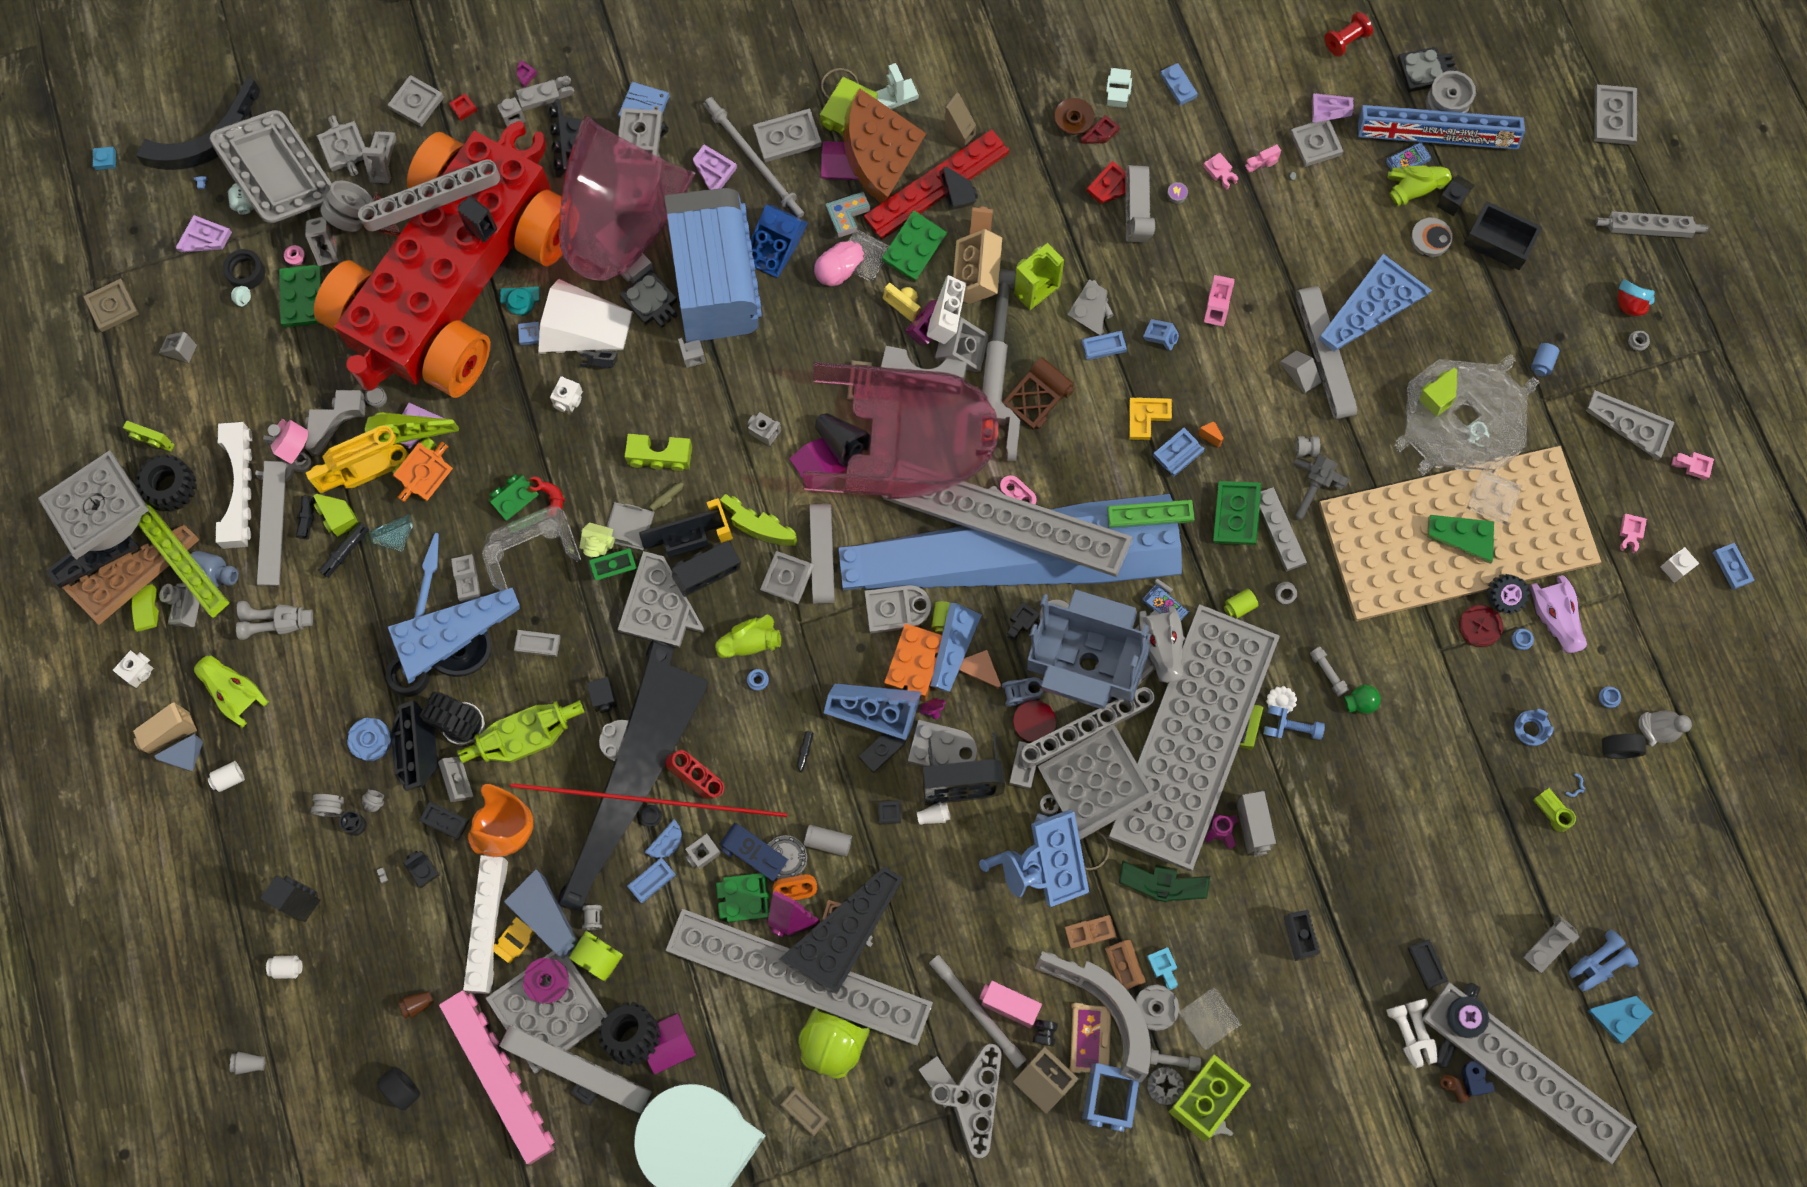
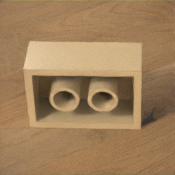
M986 229L956 240L953 277L966 283L963 302L968 304L998 294L1002 237Z

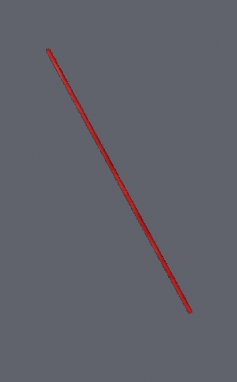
M516 783L510 784L511 788L787 817V813Z

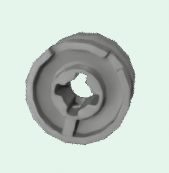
M313 795L312 801L314 806L311 807V814L325 817H341L343 813L341 805L344 804L343 797L339 799L337 795Z

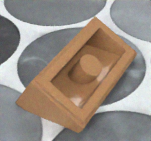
M1131 940L1122 941L1105 948L1116 979L1126 989L1146 982Z

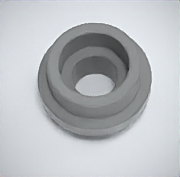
M1635 331L1628 338L1629 346L1636 351L1645 350L1650 343L1649 336L1644 331Z

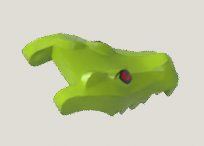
M205 656L194 667L195 674L205 684L218 709L241 728L247 722L239 715L255 700L259 701L264 707L269 703L255 683L231 668L224 666L213 656Z

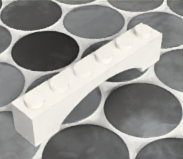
M244 422L218 424V444L224 450H227L234 473V486L230 505L221 522H216V543L222 549L248 547V540L251 538L248 520L251 519L249 500L252 497L251 489L249 488V480L252 479V472L249 468V461L252 460V451L249 448L250 441H252V431Z
M481 856L463 989L468 993L491 994L496 923L508 861L503 857Z

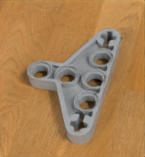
M986 1044L979 1050L957 1085L939 1083L933 1085L929 1091V1097L935 1104L954 1107L967 1150L975 1158L985 1157L990 1150L1001 1063V1050L994 1044ZM992 1048V1053H995V1057L990 1059V1065L994 1064V1068H982V1062L988 1064L989 1057L985 1056V1052ZM985 1071H990L993 1075V1080L990 1084H985L982 1081V1074ZM938 1087H942L946 1091V1097L942 1101L937 1100L935 1097V1090ZM961 1090L968 1094V1100L964 1104L957 1101V1093ZM982 1094H987L990 1098V1104L987 1107H982L979 1104V1097ZM980 1117L985 1118L987 1121V1127L983 1131L978 1130L976 1127V1120ZM974 1132L976 1134H986V1138L980 1139V1145L984 1146V1149L980 1150L979 1154H977L976 1149H973L974 1144H978L979 1137H973Z

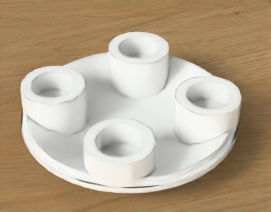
M617 720L603 727L599 740L600 748L603 754L610 760L615 761L627 727V720Z

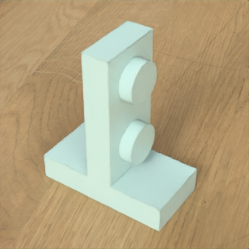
M896 63L889 65V74L886 75L889 85H887V88L876 91L878 93V101L892 109L919 99L912 80L904 81Z

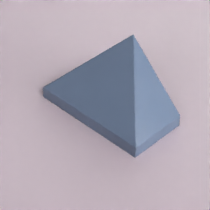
M193 734L154 756L156 760L163 764L193 771L203 741Z

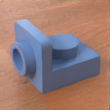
M1151 319L1143 337L1146 341L1164 344L1167 350H1172L1174 344L1178 341V332L1173 323Z

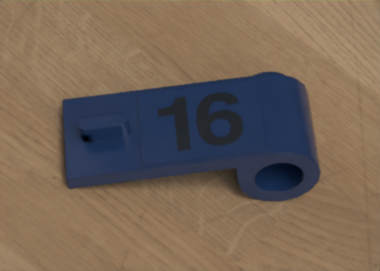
M735 822L719 843L722 847L720 849L722 853L730 858L732 855L739 857L771 881L775 880L789 860Z

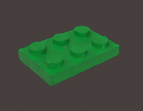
M913 210L881 261L915 282L947 232Z
M310 265L279 269L280 318L282 327L321 324L315 319L314 304L317 293L322 285V267Z
M1219 481L1214 544L1257 545L1261 483Z

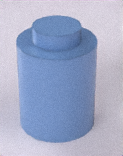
M1549 343L1540 344L1531 365L1534 373L1538 376L1550 375L1560 350Z

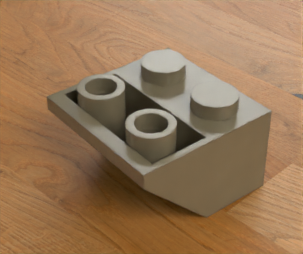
M1044 1047L1013 1083L1047 1114L1075 1084L1078 1078Z

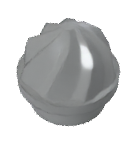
M367 790V793L362 797L364 809L368 812L378 811L384 804V795L375 790Z

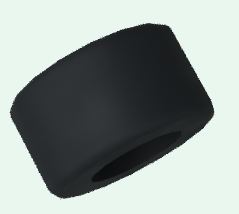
M392 1066L377 1080V1086L382 1094L401 1111H405L420 1097V1091L415 1083L396 1066Z

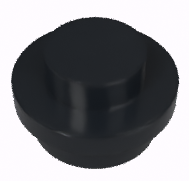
M647 805L641 810L640 819L645 826L654 827L661 822L662 812L655 805Z

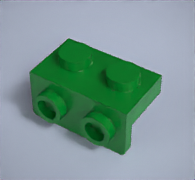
M522 474L512 475L506 480L507 484L503 488L498 487L489 494L491 497L488 501L506 521L539 495L537 492L531 493L526 490L528 487L533 486Z

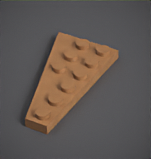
M185 525L172 531L187 550L199 541L197 536ZM147 543L141 547L142 550L133 555L128 553L101 567L96 574L90 577L85 575L79 578L80 582L72 586L68 584L62 588L100 625L165 570L169 564L153 544L149 545Z

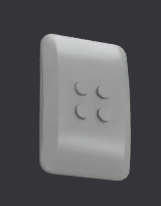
M276 110L269 111L211 133L210 142L247 200L265 222H278L320 206L327 197V192L332 183L282 112Z

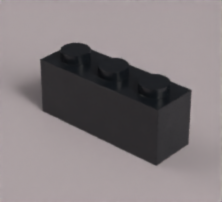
M729 541L723 544L717 543L711 550L705 553L702 551L686 562L684 560L678 562L672 570V578L685 597L738 571L741 560Z

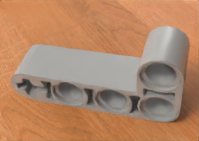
M1128 165L1125 174L1127 242L1147 243L1155 232V219L1150 218L1149 167Z

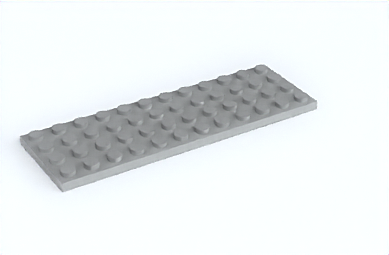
M1199 604L1182 647L1181 664L1183 678L1168 683L1137 763L1156 797L1116 819L1108 837L1109 839L1192 872L1275 651L1279 635Z

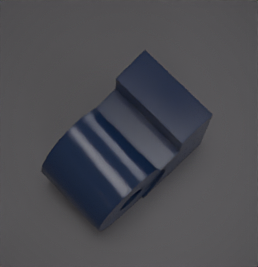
M1471 1061L1462 1067V1078L1469 1097L1495 1091L1492 1082L1486 1083V1069L1479 1062Z

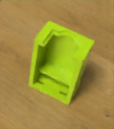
M1049 243L1043 247H1037L1028 259H1022L1016 266L1014 295L1029 310L1033 309L1061 285L1064 259Z

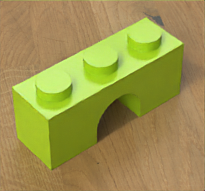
M628 434L625 459L627 464L635 468L650 466L653 469H663V467L675 471H683L684 469H690L692 443L690 439L669 437L667 448L661 452H655L651 450L649 435Z

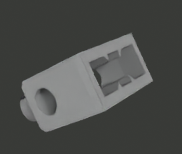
M324 217L306 221V238L318 266L338 262L336 239L329 222ZM326 244L327 249L323 250L322 246Z

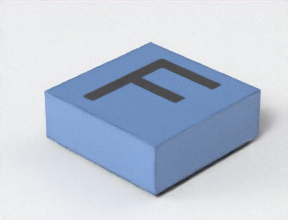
M539 322L518 324L520 345L539 344Z

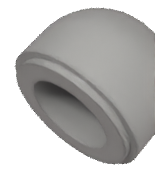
M1281 582L1275 589V596L1280 603L1289 604L1296 599L1297 590L1292 583ZM1284 589L1291 590V596L1287 599L1281 597V592Z

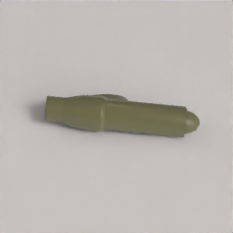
M682 482L676 483L663 495L659 496L649 506L650 509L655 511L659 507L666 506L672 501V497L682 490L684 484Z

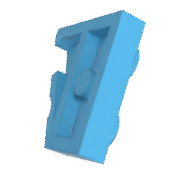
M1637 996L1588 1010L1594 1019L1619 1044H1623L1653 1014Z

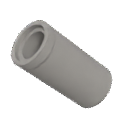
M809 825L804 846L847 857L852 835Z

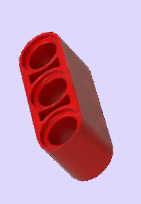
M680 750L667 756L666 767L702 798L713 799L723 794V782L688 752ZM676 756L680 757L682 761L680 767L675 763ZM692 770L698 773L697 780L692 778ZM710 783L715 788L713 794H711L708 790V785Z

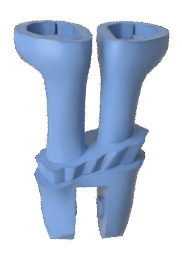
M1612 929L1606 932L1605 939L1607 942L1589 957L1585 955L1583 958H1580L1568 972L1572 979L1582 974L1583 971L1587 974L1589 978H1586L1578 985L1582 992L1593 988L1601 982L1607 981L1608 977H1613L1611 972L1623 965L1628 967L1638 965V960L1629 947L1622 949L1604 965L1601 966L1599 964L1607 956L1625 946V941Z

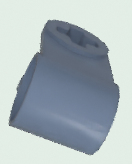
M1037 677L1003 683L1002 688L1005 689L1007 699L1005 705L1016 706L1027 701L1040 700L1044 694V691L1041 690L1042 681ZM1032 685H1037L1040 691L1038 693H1031L1028 689Z

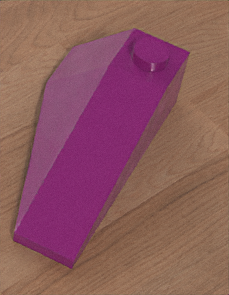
M774 891L767 923L772 928L771 933L782 937L783 934L789 937L815 928L820 923V920L814 916L811 918L812 913L806 911L797 901Z

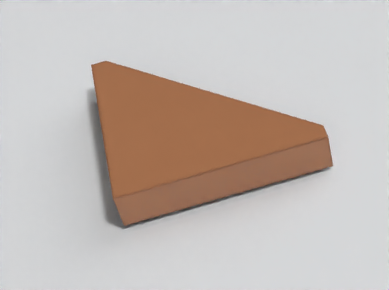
M987 650L963 659L959 671L981 682L988 683L997 689L1001 688Z

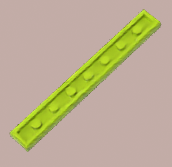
M143 500L149 511L142 515L138 526L206 612L214 618L229 604V601L150 503Z

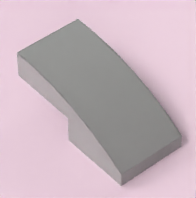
M473 555L451 559L460 603L481 598Z

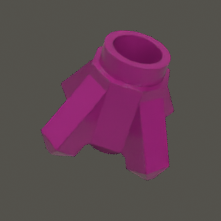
M1214 813L1210 822V830L1205 836L1206 842L1209 843L1213 839L1223 840L1229 849L1236 846L1232 829L1239 822L1235 815L1228 817Z

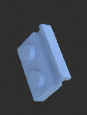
M1183 428L1154 452L1153 457L1171 473L1172 477H1175L1202 454L1205 448L1201 447L1198 441Z

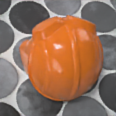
M484 784L481 788V793L485 799V805L475 813L472 819V827L468 834L469 844L476 854H484L489 857L514 854L527 843L533 831L534 820L532 812L512 793L492 784Z

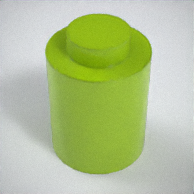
M1247 588L1226 600L1224 610L1228 616L1238 619L1259 605L1253 592Z
M939 601L935 603L931 628L940 635H943L950 606L949 602Z

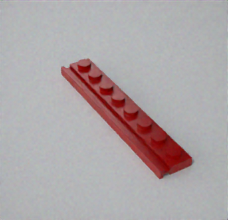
M991 129L865 214L864 220L882 240L902 227L913 210L921 214L946 197L939 173L943 167H949L966 179L971 180L1007 156L1009 149L1004 146L1002 140Z

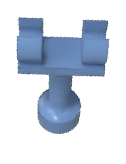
M1269 705L1268 713L1280 715L1277 729L1265 726L1263 734L1282 738L1284 728L1310 733L1313 739H1322L1325 729L1324 723L1315 721L1313 725L1289 721L1286 719L1288 709Z

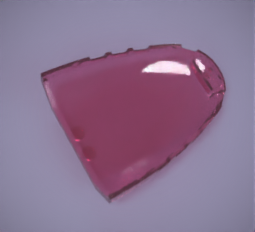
M584 116L570 154L561 197L559 242L566 262L576 273L593 280H607L623 274L642 256L644 250L654 242V238L666 226L668 217L664 195L686 193L696 173L651 154L602 128L591 117Z

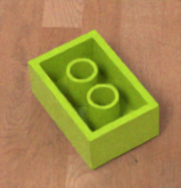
M1213 1055L1172 1106L1169 1113L1205 1143L1212 1137L1251 1084L1216 1055Z

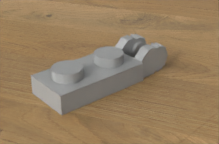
M568 76L558 77L555 81L551 80L516 90L522 111L553 103L556 98L562 99L572 96L574 89L571 86L564 87L570 84L571 79Z

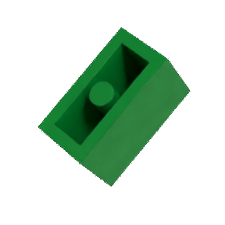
M630 548L589 560L595 581L637 569Z

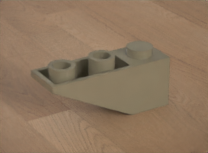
M956 93L953 98L947 100L944 106L945 138L961 148H965L976 135V124L960 94Z

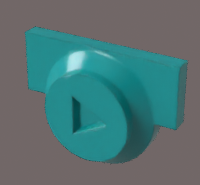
M539 287L501 288V304L506 303L508 310L514 315H526L531 312L535 302H540Z

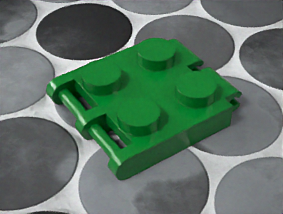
M762 873L725 877L723 878L724 882L716 883L717 899H725V902L718 903L719 919H727V922L731 923L769 918L768 898H770V893H767V877ZM759 879H762L763 893L760 892ZM761 899L764 900V910H765V913L762 912V902H761Z

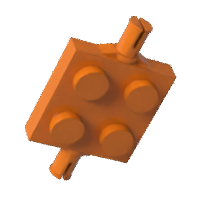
M440 442L434 451L427 449L421 443L416 445L393 474V477L405 487L400 495L397 496L398 499H401L406 494L401 500L405 503L410 494L413 493L420 496L426 502L453 469L441 457L448 448L446 444L440 450L444 445L443 442Z

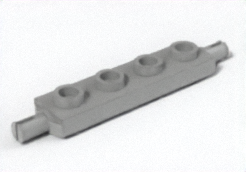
M1612 211L1609 218L1597 217L1595 223L1596 226H1608L1611 233L1693 238L1695 232L1707 233L1708 231L1707 224H1696L1693 217Z

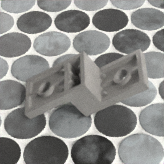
M622 108L615 158L618 171L614 205L615 214L655 216L661 169L658 149L663 117L662 111ZM638 126L645 127V130L641 133L635 131ZM634 192H641L642 195L639 198L631 197Z

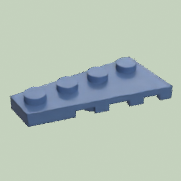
M950 603L930 686L950 692L982 616L981 614L960 604Z

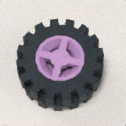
M1510 574L1499 575V578L1495 577L1493 583L1490 582L1488 585L1490 589H1487V593H1489L1487 599L1494 609L1513 614L1514 612L1521 611V607L1525 608L1526 605L1524 603L1529 601L1527 595H1530V591L1527 590L1529 587L1524 583L1523 579Z

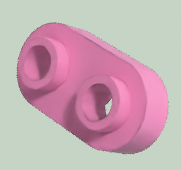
M1006 476L1002 479L1000 491L1003 494L1019 500L1026 499L1029 503L1036 505V495L1017 477ZM1013 486L1014 490L1009 491L1007 490V487Z

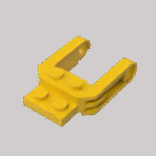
M379 426L329 448L322 456L325 464L312 467L310 471L306 472V475L320 494L339 485H344L345 488H355L393 471L398 464L401 465L409 454L402 445H393L396 435L390 427ZM382 433L390 434V438L386 442H380L379 436ZM401 451L403 453L402 458L398 461L392 460L393 453Z

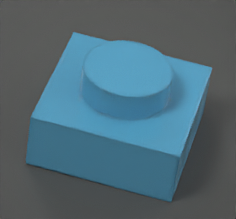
M114 147L93 148V167L95 170L116 168V150Z

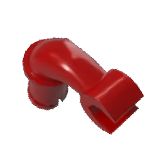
M538 477L530 478L528 482H533L536 488L528 487L526 490L531 493L539 490L546 492L549 495L548 500L550 501L549 519L561 520L563 502H565L562 492L552 483L543 482Z

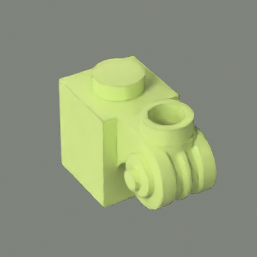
M588 523L582 530L579 548L584 549L583 553L589 557L605 556L606 552L612 549L614 545L613 529Z

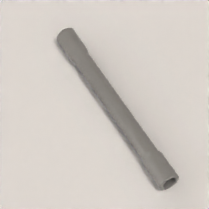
M937 955L929 962L930 966L949 985L1001 1047L1007 1058L1018 1068L1027 1059L1009 1041L962 985L940 955Z

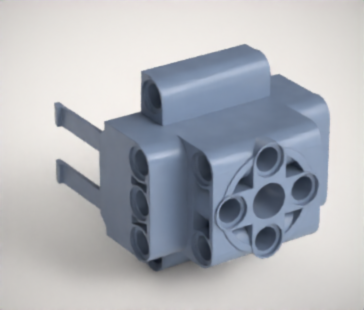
M1075 589L1067 609L1048 603V595L1044 594L1040 604L1043 611L1038 629L1037 625L1034 624L1029 635L1032 637V646L1027 668L1029 671L1044 675L1041 690L1103 710L1107 702L1111 703L1113 697L1132 703L1151 647V634L1147 633L1148 625H1144L1143 631L1132 629L1137 615L1136 608ZM1090 658L1095 660L1098 666L1094 670L1088 671L1080 666L1081 662L1084 659Z

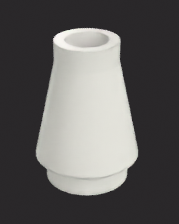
M938 802L917 812L920 825L946 823V820L951 819L946 802Z

